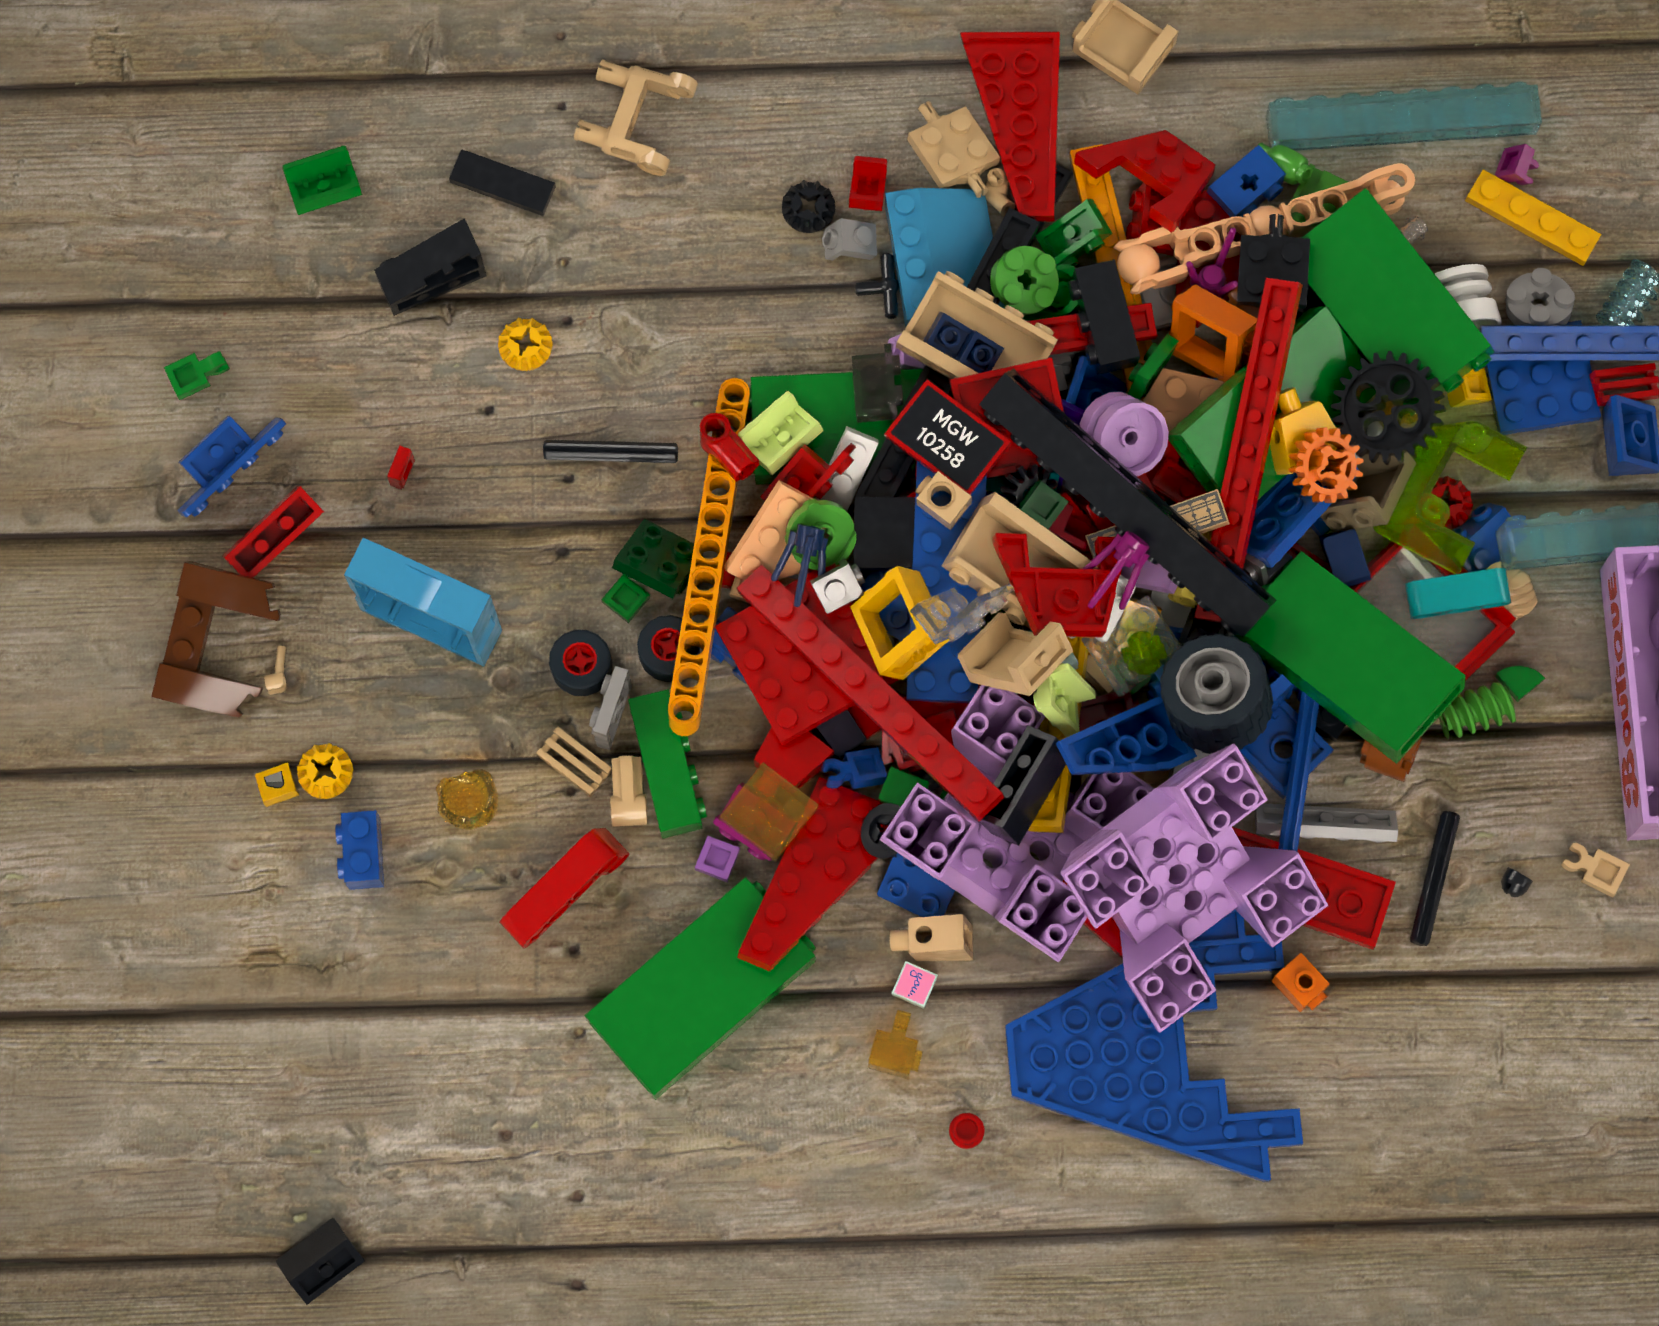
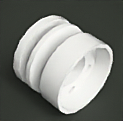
M1467 264L1435 273L1436 277L1479 331L1480 325H1501L1502 320L1496 301L1493 298L1486 297L1490 294L1492 286L1487 281L1489 275L1484 265Z

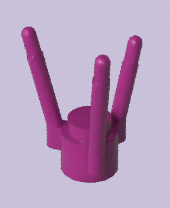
M1230 228L1214 265L1203 267L1199 274H1197L1191 261L1186 263L1190 275V285L1196 284L1221 299L1224 298L1226 293L1238 286L1237 281L1224 285L1226 277L1222 270L1236 233L1235 228Z
M1126 531L1123 536L1117 534L1105 549L1083 567V569H1093L1116 550L1113 556L1118 561L1089 601V608L1095 607L1124 565L1131 568L1135 564L1119 603V609H1125L1141 569L1150 557L1146 553L1150 546L1143 539L1130 531Z

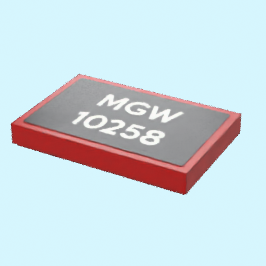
M928 379L884 433L887 439L931 472L936 474L939 471L969 495L975 491L1011 444V441Z

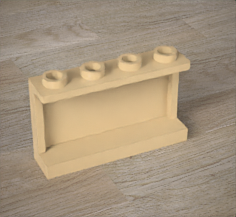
M938 271L906 329L900 335L895 347L942 375L954 379L977 374L978 372L923 342L939 312L947 314L1004 348L992 370L1046 359L1051 354L1058 339L1053 337L1054 331L1038 322L1034 326L1023 320L1024 314L1008 305L1004 309L993 303L994 297L984 290L976 288L974 292L963 285L964 280L956 274L946 271L944 275Z
M994 492L981 499L941 566L950 572L949 576L955 582L961 585H969L978 592L977 596L989 605H997L1006 612L1010 621L1018 625H1025L1031 630L993 546L992 539L995 533L1027 534L1030 567L1083 569L1091 560L1001 495Z

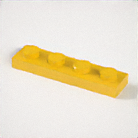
M1484 169L1465 199V202L1584 266L1602 235Z

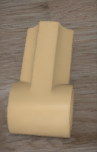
M619 756L618 758H613V796L610 797L612 827L647 825L646 794H643V764L641 757Z

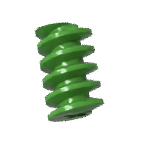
M1493 682L1490 690L1482 685L1477 689V694L1471 689L1464 692V697L1459 694L1438 718L1446 738L1449 739V730H1453L1457 737L1461 738L1463 736V726H1467L1470 733L1475 734L1476 723L1478 722L1486 731L1489 730V719L1493 718L1497 726L1500 727L1502 726L1503 715H1506L1510 722L1514 723L1516 721V714L1511 694L1506 686L1503 687L1499 682Z

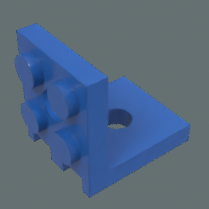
M1283 674L1270 685L1273 696V713L1267 723V728L1257 737V740L1240 750L1246 763L1282 799L1286 797L1292 756L1285 759L1280 758L1274 751V745L1280 741H1286L1292 747L1294 746L1298 713L1285 701L1292 683ZM1316 731L1309 774L1334 751Z

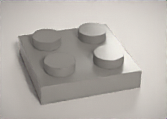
M618 666L614 667L612 675L606 674L600 692L603 695L601 708H594L589 727H592L591 734L594 735L597 747L607 750L611 749L632 688L629 670Z

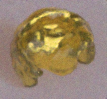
M474 769L471 773L465 771L456 777H444L436 787L438 814L445 822H449L457 828L473 830L483 827L493 820L498 808V793L492 775L483 769Z

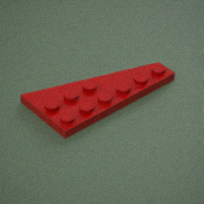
M960 32L961 41L1017 211L1036 221L1055 222L1060 32Z
M819 777L740 947L737 958L771 971L798 943L799 939L820 921L823 914L833 904H836L871 868V865L878 858L869 854L864 848L861 840V827L867 814L873 808L883 803L843 786L828 788L826 785L827 780ZM883 824L880 825L882 828H884L883 831L885 832L888 826H885Z

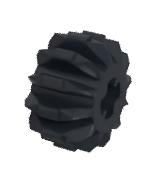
M1035 463L1029 465L1027 472L1022 465L1016 466L1018 476L1014 477L1010 473L1005 474L1006 480L1011 482L1010 486H1000V492L1008 495L1005 499L1018 508L1025 498L1023 496L1024 491H1030L1029 487H1033L1038 479L1051 489H1055L1058 486V482L1055 479H1049L1051 472L1046 469L1039 471L1038 465Z

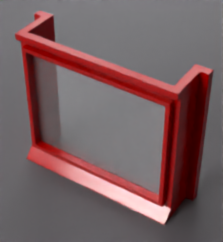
M1416 522L1410 529L1408 527L1403 529L1367 564L1372 580L1350 586V588L1465 674L1466 681L1516 633L1511 628L1516 618L1504 606L1436 617L1410 619L1405 584L1425 578L1400 551L1403 547H1407L1433 578L1468 573Z

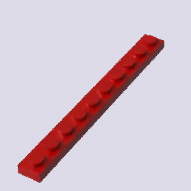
M1266 278L1220 494L1230 524L1214 529L1210 541L1242 570L1244 568L1303 285L1300 282ZM1197 604L1195 618L1221 623L1222 619L1212 610L1210 612L1206 611Z
M763 565L757 568L736 588L748 603L978 822L1004 798L1003 793L802 602L799 607H795V596L780 581H772V574Z

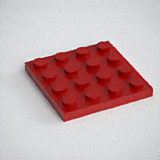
M834 563L827 566L826 572L840 566V564L836 566ZM818 570L809 572L801 602L888 685L900 680L882 676L877 670L850 608L860 598L827 614L810 583L811 580L818 577ZM798 579L785 586L794 596ZM752 605L715 626L782 746L855 705Z

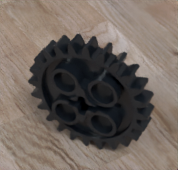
M1388 351L1386 360L1383 361L1377 352L1374 353L1373 363L1371 364L1364 358H1361L1362 369L1358 371L1350 366L1349 371L1353 377L1350 380L1341 377L1339 380L1345 386V389L1334 390V394L1341 399V402L1332 404L1331 408L1334 411L1341 412V415L1333 418V423L1335 425H1344L1340 429V435L1350 434L1352 436L1349 445H1359L1360 449L1356 452L1358 457H1363L1369 451L1371 463H1375L1379 455H1382L1385 465H1389L1391 456L1395 455L1401 464L1404 462V453L1406 452L1414 459L1417 458L1415 447L1419 445L1423 449L1428 450L1429 447L1425 442L1426 437L1438 438L1437 434L1432 430L1433 426L1444 425V422L1436 417V414L1446 412L1444 405L1437 404V401L1443 399L1445 394L1443 391H1433L1439 386L1440 381L1437 378L1427 380L1432 370L1426 367L1419 371L1421 361L1418 358L1408 364L1406 353H1402L1398 361H1395L1392 351ZM1404 379L1410 381V388L1405 394H1394V386L1398 381ZM1373 388L1376 390V396L1372 402H1360V395L1365 389ZM1415 398L1419 399V402L1417 404L1403 405L1404 403L1410 402ZM1388 401H1391L1394 405L1391 408L1392 414L1386 415L1383 411ZM1364 411H1367V412L1375 411V412L1370 413V414H1368V415H1366V416H1364V417H1362V418L1359 417V413H1360V412H1364ZM1408 413H1416L1418 415L1417 423L1411 428H1403L1401 426L1403 416ZM1375 421L1383 422L1384 428L1380 435L1376 437L1368 436L1367 429L1371 423Z

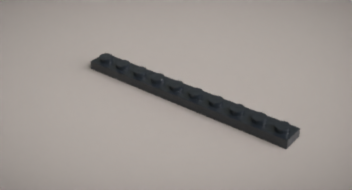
M1009 208L967 288L974 292L976 288L984 290L994 297L993 303L998 305L1000 299L999 297L995 298L990 284L993 265L1007 251L1019 246H1029L1039 228L1040 222ZM925 365L900 413L927 379L950 396L952 392L950 378ZM886 438L855 497H896L915 459Z

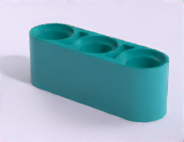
M1494 568L1435 577L1405 584L1410 619H1422L1488 609L1512 603L1506 568Z

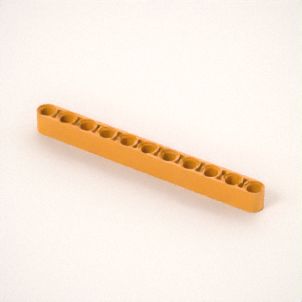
M730 378L725 380L720 386L715 413L726 416L730 426L737 429L735 433L738 436V433L745 428L748 421L750 391L747 383L742 379ZM731 396L742 398L739 402H730L727 399ZM712 431V437L714 438L723 435L720 431ZM711 454L708 456L668 704L669 726L675 734L680 736L694 734L701 722L724 576V565L726 563L738 481L736 482ZM717 488H723L728 491L722 496L712 493ZM713 519L723 522L718 527H711L706 523ZM706 551H714L718 554L712 559L702 556ZM702 582L713 585L707 591L699 590L696 586ZM697 614H703L708 617L702 623L694 622L691 618ZM692 646H698L703 649L698 655H691L686 652ZM687 678L695 679L698 682L696 686L689 688L684 687L680 683ZM680 711H689L693 714L688 720H680L675 717Z

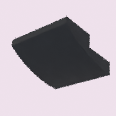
M855 497L854 530L856 531V544L854 547V564L857 565L860 571H889L896 566L912 569L915 497Z

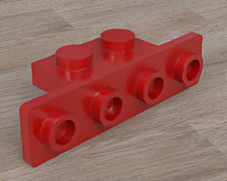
M850 443L836 460L829 465L804 444L760 497L765 501L778 480L811 498L817 497L821 500L833 486L829 479L834 473L837 472L842 475L854 461L850 454L855 450L856 446Z

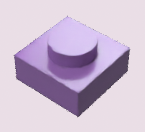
M707 835L695 865V870L728 883L740 853V848Z

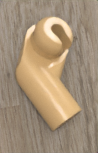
M1001 168L991 169L987 174L988 181L986 187L989 191L985 197L1002 216H1005L1009 208L1015 210V204L1007 197L1009 184L1004 170Z

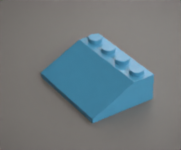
M914 188L885 193V211L905 327H907L938 271L944 275L946 271L952 272L964 280L963 285L965 287L968 286L993 239L985 195L982 196L981 194V197L977 198L972 189ZM1001 301L998 304L1002 308L1005 306Z

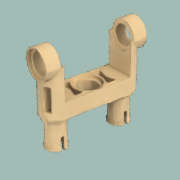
M602 59L599 64L601 68L598 67L596 80L624 88L621 101L611 126L605 128L580 119L578 122L580 127H576L574 140L601 147L602 151L607 155L634 162L640 169L652 175L664 176L670 160L666 156L657 153L656 148L630 141L647 90L678 100L680 97L693 98L698 82L683 73L672 72L670 75H666L637 65L626 68Z

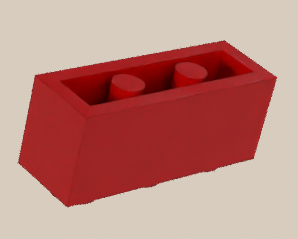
M296 486L225 552L222 557L238 574L254 578L324 511L301 486Z

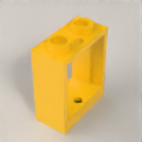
M896 566L887 571L884 578L872 588L863 592L864 595L850 606L877 670L882 676L904 680L951 640L920 571ZM901 594L916 629L893 647L879 612Z

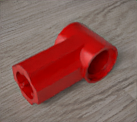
M710 413L701 420L700 444L702 449L708 454L713 455L736 482L750 476L759 466V460L731 429L728 418L720 413ZM715 430L723 433L722 436L715 438L707 434Z

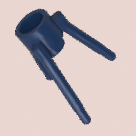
M798 524L796 532L790 531L788 543L771 576L772 581L778 580L796 545L795 552L803 554L795 592V607L801 605L811 556L816 557L817 550L818 576L826 573V547L828 539L824 538L825 529Z

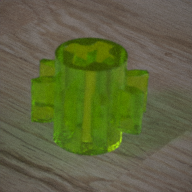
M1139 631L1132 634L1127 639L1128 647L1121 648L1123 661L1127 663L1129 671L1135 670L1141 675L1156 672L1161 666L1160 659L1167 657L1164 643H1161L1159 635L1153 636L1147 631Z

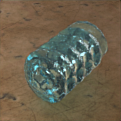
M1631 260V267L1625 269L1624 278L1619 279L1617 282V289L1610 292V299L1603 303V310L1596 314V319L1601 325H1635L1632 321L1644 322L1645 316L1639 310L1651 311L1652 305L1646 299L1657 301L1659 298V294L1653 289L1659 290V274L1653 267L1641 260Z

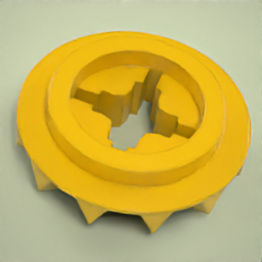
M518 317L511 324H506L501 335H499L498 350L503 361L511 368L520 371H530L542 366L548 360L553 346L552 337L545 324L537 322L534 318L521 319ZM529 332L530 341L535 346H527L521 356L520 345L515 341L523 340Z
M330 743L314 745L310 750L302 754V758L297 766L298 781L302 788L313 797L320 799L336 797L343 793L351 783L353 777L351 759L342 748ZM332 761L330 769L336 779L326 775L322 776L321 779L317 778L319 771L314 763L325 766L328 762L331 763Z

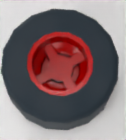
M673 615L659 616L649 621L640 632L637 642L639 660L644 670L654 679L672 682L682 618ZM689 647L686 652L691 655L700 654V647Z
M573 630L565 633L555 641L550 651L549 666L554 681L563 691L571 695L588 696L601 690L606 674H612L613 661L608 645L598 634L591 631Z

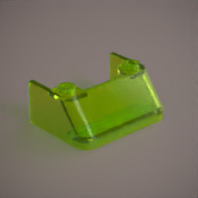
M1477 421L1433 426L1432 430L1437 434L1438 438L1426 437L1425 442L1429 447L1428 450L1423 449L1419 445L1415 447L1417 458L1414 460L1416 465L1388 524L1372 526L1381 536L1453 574L1460 573L1475 542L1445 527L1450 516V509L1444 500L1431 493L1451 455L1455 452L1510 481L1528 448Z

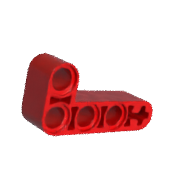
M607 828L592 829L502 917L499 923L523 949L527 948L601 875H608L622 865L629 857V852Z

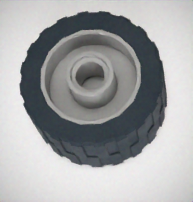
M1215 634L1210 636L1203 635L1192 641L1189 640L1171 654V658L1169 661H1166L1163 667L1164 671L1160 678V693L1170 725L1175 730L1176 736L1181 741L1187 743L1192 749H1198L1202 753L1208 754L1215 753L1232 744H1235L1241 750L1244 746L1252 744L1257 740V737L1267 728V723L1273 713L1271 687L1265 666L1258 652H1255L1251 645L1240 641L1237 637Z

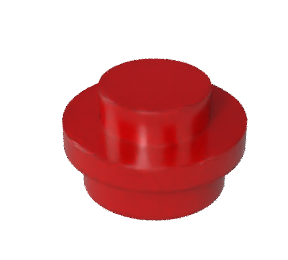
M971 1113L957 1115L951 1121L949 1127L950 1139L956 1146L962 1149H971L978 1146L983 1140L985 1133L981 1119Z

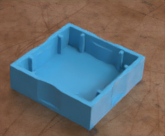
M364 537L362 538L344 574L349 587L356 594L355 599L360 610L484 667L502 632L491 595Z

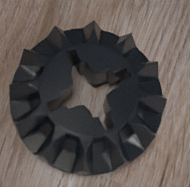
M803 180L800 184L791 185L789 191L783 196V217L793 229L799 232H818L830 224L835 214V200L830 189L825 188L818 181L807 182ZM801 197L808 202L817 199L814 204L816 214L809 209L800 212L803 207Z
M893 803L880 804L873 808L865 817L861 827V840L866 851L872 856L883 860L888 857L897 858L898 852L879 839L884 833V828L880 825L889 826L900 806Z

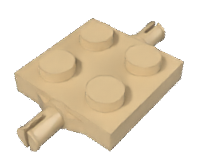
M927 101L926 105L925 103L920 105L918 110L927 121V124L909 132L907 140L939 188H949L956 184L968 183L977 198H980L981 194L982 196L986 195L989 189L980 178V175L985 170L998 165L1000 156L967 107L965 106L948 115L939 116L930 101Z

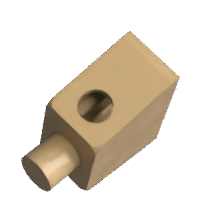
M963 914L909 918L908 929L890 931L891 951H909V954L916 961H972L973 925ZM932 935L930 941L923 943L927 936Z

